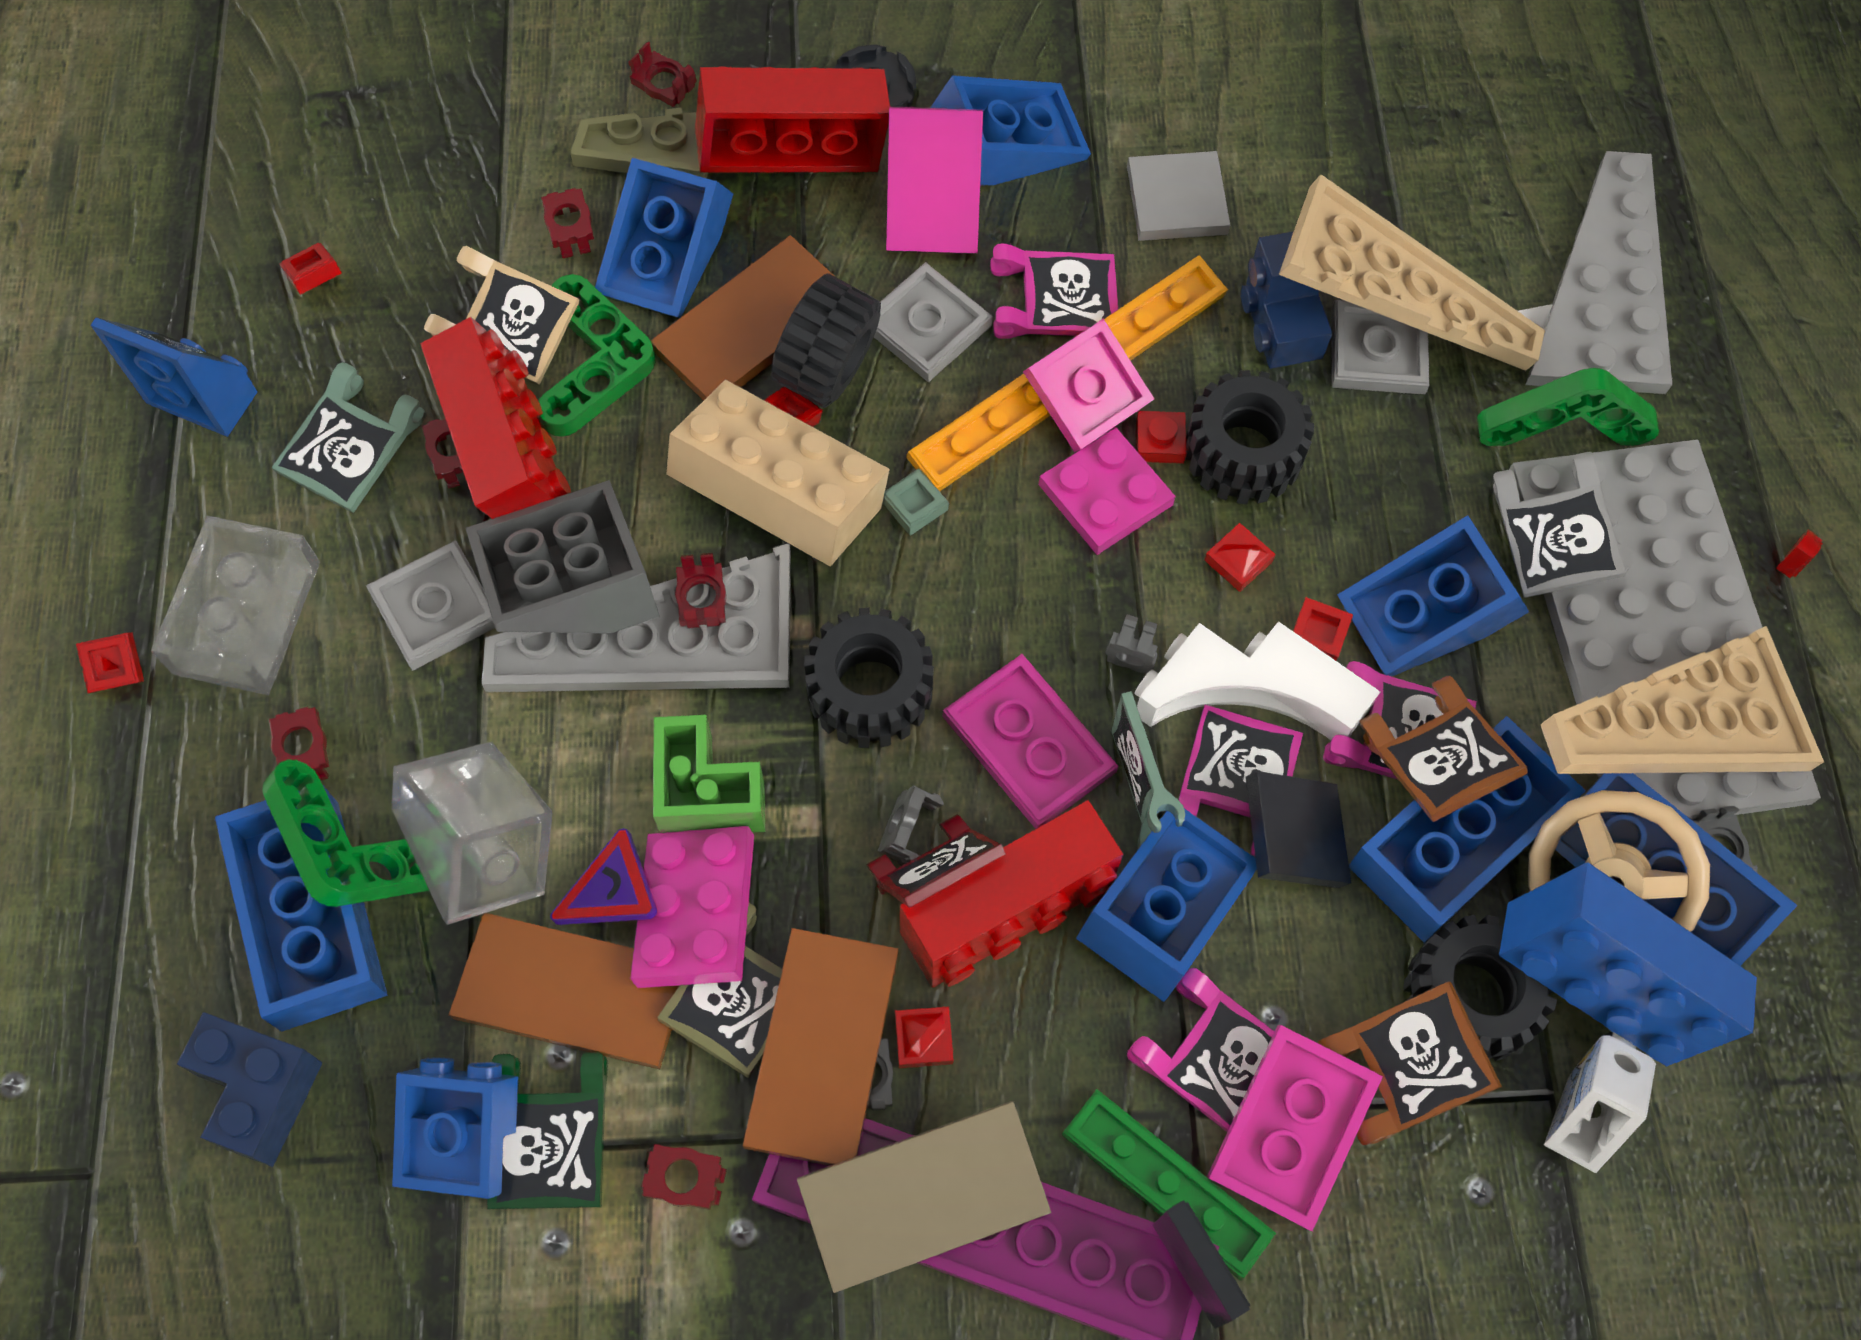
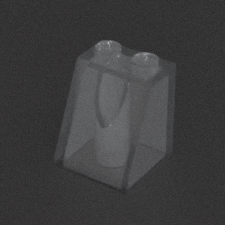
M492 742L394 766L392 811L436 906L447 925L545 894L553 811Z

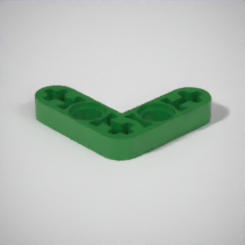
M574 274L558 278L552 284V287L576 298L581 297L583 307L586 310L582 313L578 305L568 327L592 348L596 354L545 392L539 400L542 408V415H540L542 425L547 432L559 437L569 436L581 429L647 377L654 369L656 363L650 339L587 279ZM600 319H608L615 323L614 329L607 334L598 335L590 331L593 323ZM624 340L625 347L632 354L636 355L641 352L642 357L638 360L633 357L626 359L620 343ZM601 375L610 379L608 387L600 392H591L585 389L586 382L593 376ZM577 392L580 399L578 397L574 399L573 393ZM559 407L563 411L568 409L570 414L563 417L560 414L553 415L552 411Z
M1600 368L1576 371L1488 407L1477 416L1479 439L1482 444L1487 446L1510 445L1579 417H1582L1616 443L1625 446H1635L1654 440L1659 435V425L1656 410L1650 403L1611 373Z
M291 759L281 761L263 783L262 791L301 879L311 897L321 904L338 907L434 889L452 869L453 860L451 853L445 845L431 837H415L352 847L320 778L306 763ZM301 823H309L317 827L322 832L324 841L310 839L303 832ZM418 859L420 863L414 864L409 870V867ZM369 862H378L384 865L390 872L392 879L384 880L379 878L371 870Z

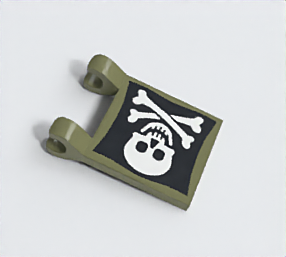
M750 903L748 904L746 936L752 930L757 920L755 915L756 908ZM745 946L742 981L680 985L657 1019L662 1024L749 1078L763 1058L782 968Z

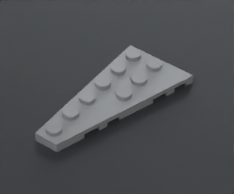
M1606 151L1597 171L1583 219L1578 227L1571 254L1568 257L1549 313L1550 316L1545 328L1539 360L1533 364L1525 385L1542 386L1579 370L1600 368L1611 373L1634 392L1666 394L1672 386L1651 154Z
M787 543L773 548V553L748 560L746 556L730 561V566L722 568L723 583L727 595L725 603L726 623H719V626L710 627L699 625V628L680 627L679 610L675 597L677 578L650 586L660 617L614 633L502 632L486 637L482 686L485 692L787 688L790 683V544ZM706 584L695 585L687 593L688 603L696 608L709 606L716 597L715 590Z

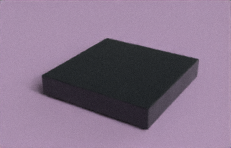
M1256 771L1246 776L1258 878L1341 888L1351 884L1337 784Z
M1183 1200L1165 1211L1153 1224V1227L1214 1329L1233 1321L1249 1311L1250 1303L1189 1203H1185Z

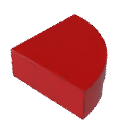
M1808 529L1776 569L1790 579L1792 576L1796 577L1822 548V540Z

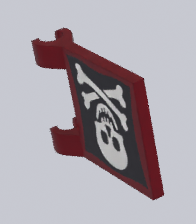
M956 814L939 824L941 830L948 836V841L897 869L885 854L866 865L874 875L878 883L877 887L882 895L888 892L910 908L1006 853L1000 843L972 830Z

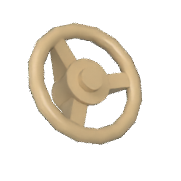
M1601 790L1568 801L1542 824L1529 852L1528 888L1530 891L1550 881L1551 857L1561 836L1578 823L1589 854L1586 862L1592 864L1641 899L1684 897L1672 920L1690 932L1694 930L1709 900L1710 863L1697 832L1672 807L1638 792ZM1600 813H1633L1658 824L1677 843L1687 867V873L1652 870L1648 859L1641 851L1628 844L1613 843Z

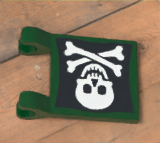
M594 1052L582 1055L580 1065L582 1093L517 1094L516 1133L503 1137L502 1192L500 1195L488 1199L487 1209L602 1208L605 1092L608 1077V1060L603 1054ZM511 1054L495 1055L492 1062L502 1064V1075L518 1076L519 1088L521 1075L520 1059Z

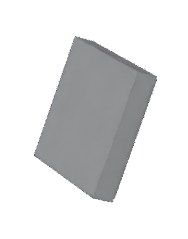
M1217 151L1128 157L1127 171L1138 241L1228 235L1230 220Z
M925 262L880 301V320L874 338L923 379L930 382L992 326L993 316Z
M1334 300L1331 308L1332 388L1426 394L1429 388L1428 333L1348 301Z
M456 540L366 585L412 671L495 628L484 589Z

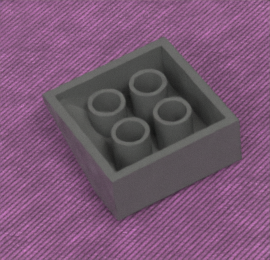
M610 480L466 528L497 632L614 633L660 617L646 572Z

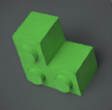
M707 715L654 717L653 818L659 833L749 826L752 833L765 832V790L760 762L713 764L712 734Z

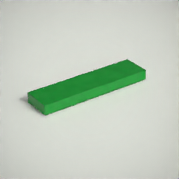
M1098 1089L1095 1090L1062 1133L1063 1137L1160 1216L1181 1201L1188 1202L1212 1243L1219 1246L1218 1252L1229 1271L1240 1281L1245 1278L1276 1235V1232Z

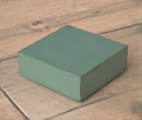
M919 468L887 489L882 502L910 536L949 509L947 499Z

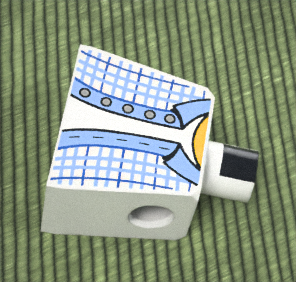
M1614 1032L1601 1036L1568 1077L1544 1146L1597 1173L1646 1119L1656 1066L1654 1060L1650 1056L1636 1050L1635 1045ZM1598 1101L1601 1106V1114L1597 1118H1591L1594 1105Z

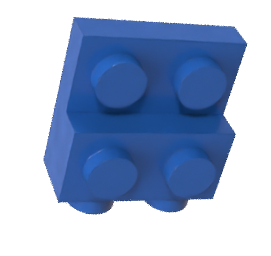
M451 1058L421 1059L420 1068L397 1073L392 1187L486 1199L500 1195L502 1192L503 1137L516 1133L518 1076L502 1075V1064L494 1062L468 1064L467 1071L454 1070V1059Z

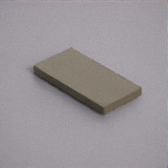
M1013 1101L797 1178L833 1293L1051 1213Z

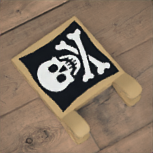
M463 246L458 254L457 262L466 271L485 278L467 318L472 317L486 331L493 329L509 352L517 351L528 369L529 375L525 378L540 385L580 300L499 263L470 247ZM431 314L424 325V329L432 336H435L456 324L436 314Z

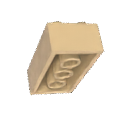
M725 379L670 433L666 475L831 567L880 511L890 469Z

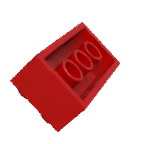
M700 67L695 123L700 173L878 172L889 125L890 102L885 70L817 67Z
M472 317L420 343L475 507L494 519L571 493L565 476L554 464L552 456L557 454L556 447L548 432L540 425L538 416L542 415V408L534 393L527 388L524 378L529 375L528 369L517 351L509 352L493 329L486 331Z
M1089 800L1003 847L1005 855L909 908L905 904L900 905V935L932 988L944 981L948 987L958 984L975 971L973 965L990 955L994 960L1007 956L1021 945L1019 938L1035 929L1040 934L1054 929L1067 918L1065 912L1081 903L1085 908L1099 903L1117 878V871L1123 853Z

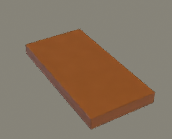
M790 235L651 340L654 353L703 401L725 379L741 388L772 364L782 332L791 314L809 287L824 274H833Z
M484 912L449 1016L454 1020L589 1053L598 1052L605 1057L660 1070L672 1029L659 1022L657 1017L680 985L637 988L630 979L634 948Z
M792 928L743 1141L744 1149L828 1166L858 1155L899 948Z

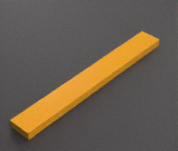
M1198 255L1104 320L1131 361L1223 298L1228 289L1202 257ZM1022 374L908 451L906 458L916 470L919 468L933 485L941 491L1051 415L1026 376Z

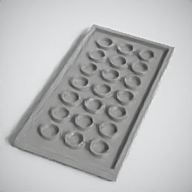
M1698 439L1593 453L1600 485L1626 575L1625 577L1544 594L1576 705L1596 696L1600 698L1614 692L1625 684L1641 681L1654 672L1702 652L1708 653L1720 648L1726 642L1736 638H1744L1755 630L1763 628ZM1574 455L1512 463L1509 470H1512L1514 473L1520 502L1578 489L1572 474ZM1812 770L1794 772L1634 773L1692 821L1700 815V811L1715 808L1720 812L1719 809L1721 807L1735 806L1739 809L1736 815L1811 805L1821 798ZM1597 773L1598 779L1603 773Z

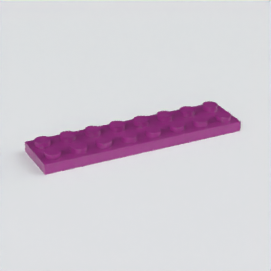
M865 1118L857 1156L904 1140L913 1135ZM769 1154L752 1200L756 1204L811 1224L797 1178L829 1166ZM1043 1182L1041 1183L1051 1210L1050 1214L917 1262L1124 1340H1193L1202 1307L1154 1229V1222ZM1214 1244V1246L1216 1247V1249H1217V1251H1218V1250H1219V1246Z

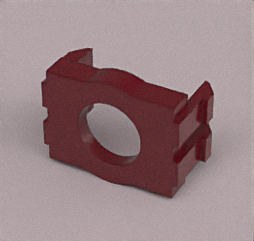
M646 42L639 49V53H636L628 61L632 71L630 76L631 84L645 91L650 97L661 100L671 107H674L676 104L679 105L685 98V94L689 93L697 82L696 74L689 64L684 68L673 59L666 58L656 51L651 52L650 42ZM661 72H668L676 77L672 81V86L665 89L655 87L651 80L656 74Z
M582 188L567 189L562 193L554 192L541 197L544 207V221L550 233L553 248L560 247L562 258L574 256L571 244L575 243L578 244L580 255L590 253L589 240L594 239L591 228L592 219L589 207L585 203ZM569 207L570 213L580 212L579 220L573 225L561 226L554 221L555 216L564 215L563 208Z
M446 419L427 422L428 424L422 425L426 440V452L433 464L437 479L444 478L449 489L460 486L457 474H464L458 454L444 456L437 451L438 442L447 440L446 436L451 435Z
M713 553L700 555L702 565H695L693 554L681 555L680 557L682 567H676L677 586L675 589L680 627L699 628V625L710 627L719 626V623H726L725 603L727 595L723 583L721 563L715 564ZM698 584L709 585L716 592L713 603L704 608L693 607L687 601L688 591Z
M307 706L296 709L294 713L289 714L285 712L269 719L272 735L271 749L276 757L277 765L281 761L288 759L298 760L310 766L316 772L320 781L328 779L329 774L324 769L329 767L326 752L327 738L321 727L318 710L315 707L308 708ZM298 729H305L311 732L313 742L308 751L301 755H290L285 752L284 741L291 732Z
M654 1144L653 1151H650L647 1161L648 1173L644 1174L641 1186L642 1195L646 1198L666 1201L677 1207L692 1206L710 1210L711 1205L719 1206L722 1191L717 1189L716 1183L724 1184L727 1169L720 1165L722 1159L719 1156L699 1153L687 1147L672 1148ZM679 1160H688L695 1164L698 1169V1181L695 1187L686 1193H675L666 1184L665 1178L668 1168Z

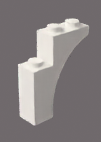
M1279 621L1267 636L1259 632L1250 642L1244 654L1199 623L1188 637L1181 633L1173 641L1164 656L1168 660L1167 664L1159 673L1153 669L1150 670L1135 691V695L1140 697L1137 709L1141 721L1150 727L1172 715L1193 708L1203 707L1204 705H1244L1267 709L1289 716L1310 726L1330 740L1335 735L1350 737L1360 724L1359 721L1366 716L1380 694L1379 690Z

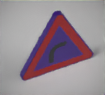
M622 828L615 833L551 912L550 918L555 924L652 919L657 914V908L632 835L627 829Z

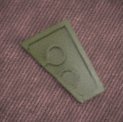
M682 107L665 109V116L640 118L637 114L630 113L581 119L571 150L573 166L628 173L631 159L636 158L703 178H707L708 172L700 173L695 134L696 112L682 113Z

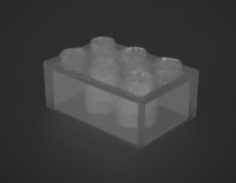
M207 515L151 651L173 675L269 695L319 567V559L303 535Z

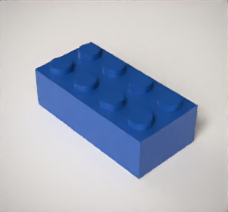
M1508 716L1493 729L1527 766L1528 773L1434 822H1432L1414 799L1362 846L1349 864V868L1424 943L1536 839L1542 824L1568 801L1579 798L1586 791L1569 774H1558L1553 759Z
M1603 773L1583 795L1586 796L1601 790L1638 792L1672 807L1697 832L1710 863L1709 900L1691 933L1741 966L1797 907L1792 900L1634 773ZM1600 813L1613 843L1628 844L1641 851L1648 859L1652 870L1687 873V867L1677 843L1658 824L1633 813ZM1578 823L1561 836L1555 849L1575 867L1584 864L1589 857ZM1684 897L1643 900L1672 919Z
M324 787L345 831L339 803ZM266 800L215 816L261 1018L282 1032L388 996L364 902L336 907L326 906L311 897ZM301 823L303 832L310 839L324 841V836L317 827L309 823Z
M1589 862L1508 902L1499 956L1663 1065H1672L1753 1033L1757 977Z

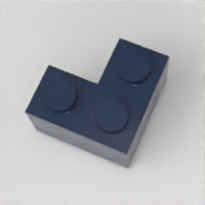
M1294 231L1259 237L1254 257L1248 261L1249 275L1246 285L1241 287L1242 307L1245 313H1251L1255 324L1253 330L1255 346L1258 352H1264L1269 369L1323 359L1332 336V331L1319 297V290L1279 275Z
M203 1012L177 1065L202 1079L225 1087L200 1138L228 1151L273 1167L323 1062L302 1048Z

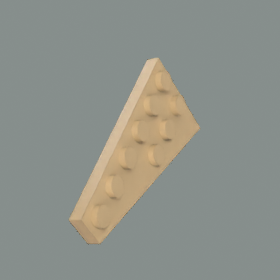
M1320 175L1312 183L1305 198L1279 275L1525 371L1539 360L1545 333L1543 328L1323 175Z
M1767 626L1755 630L1744 638H1736L1726 642L1720 648L1708 653L1702 652L1654 672L1641 681L1625 684L1614 692L1600 698L1596 696L1553 714L1540 724L1558 774L1811 771L1824 763Z

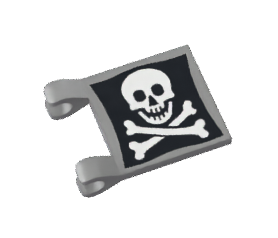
M1592 452L1576 454L1573 457L1572 474L1578 489L1522 502L1519 499L1513 471L1504 470L1494 473L1493 490L1501 512L1523 598L1625 577L1626 575L1600 485L1595 457Z

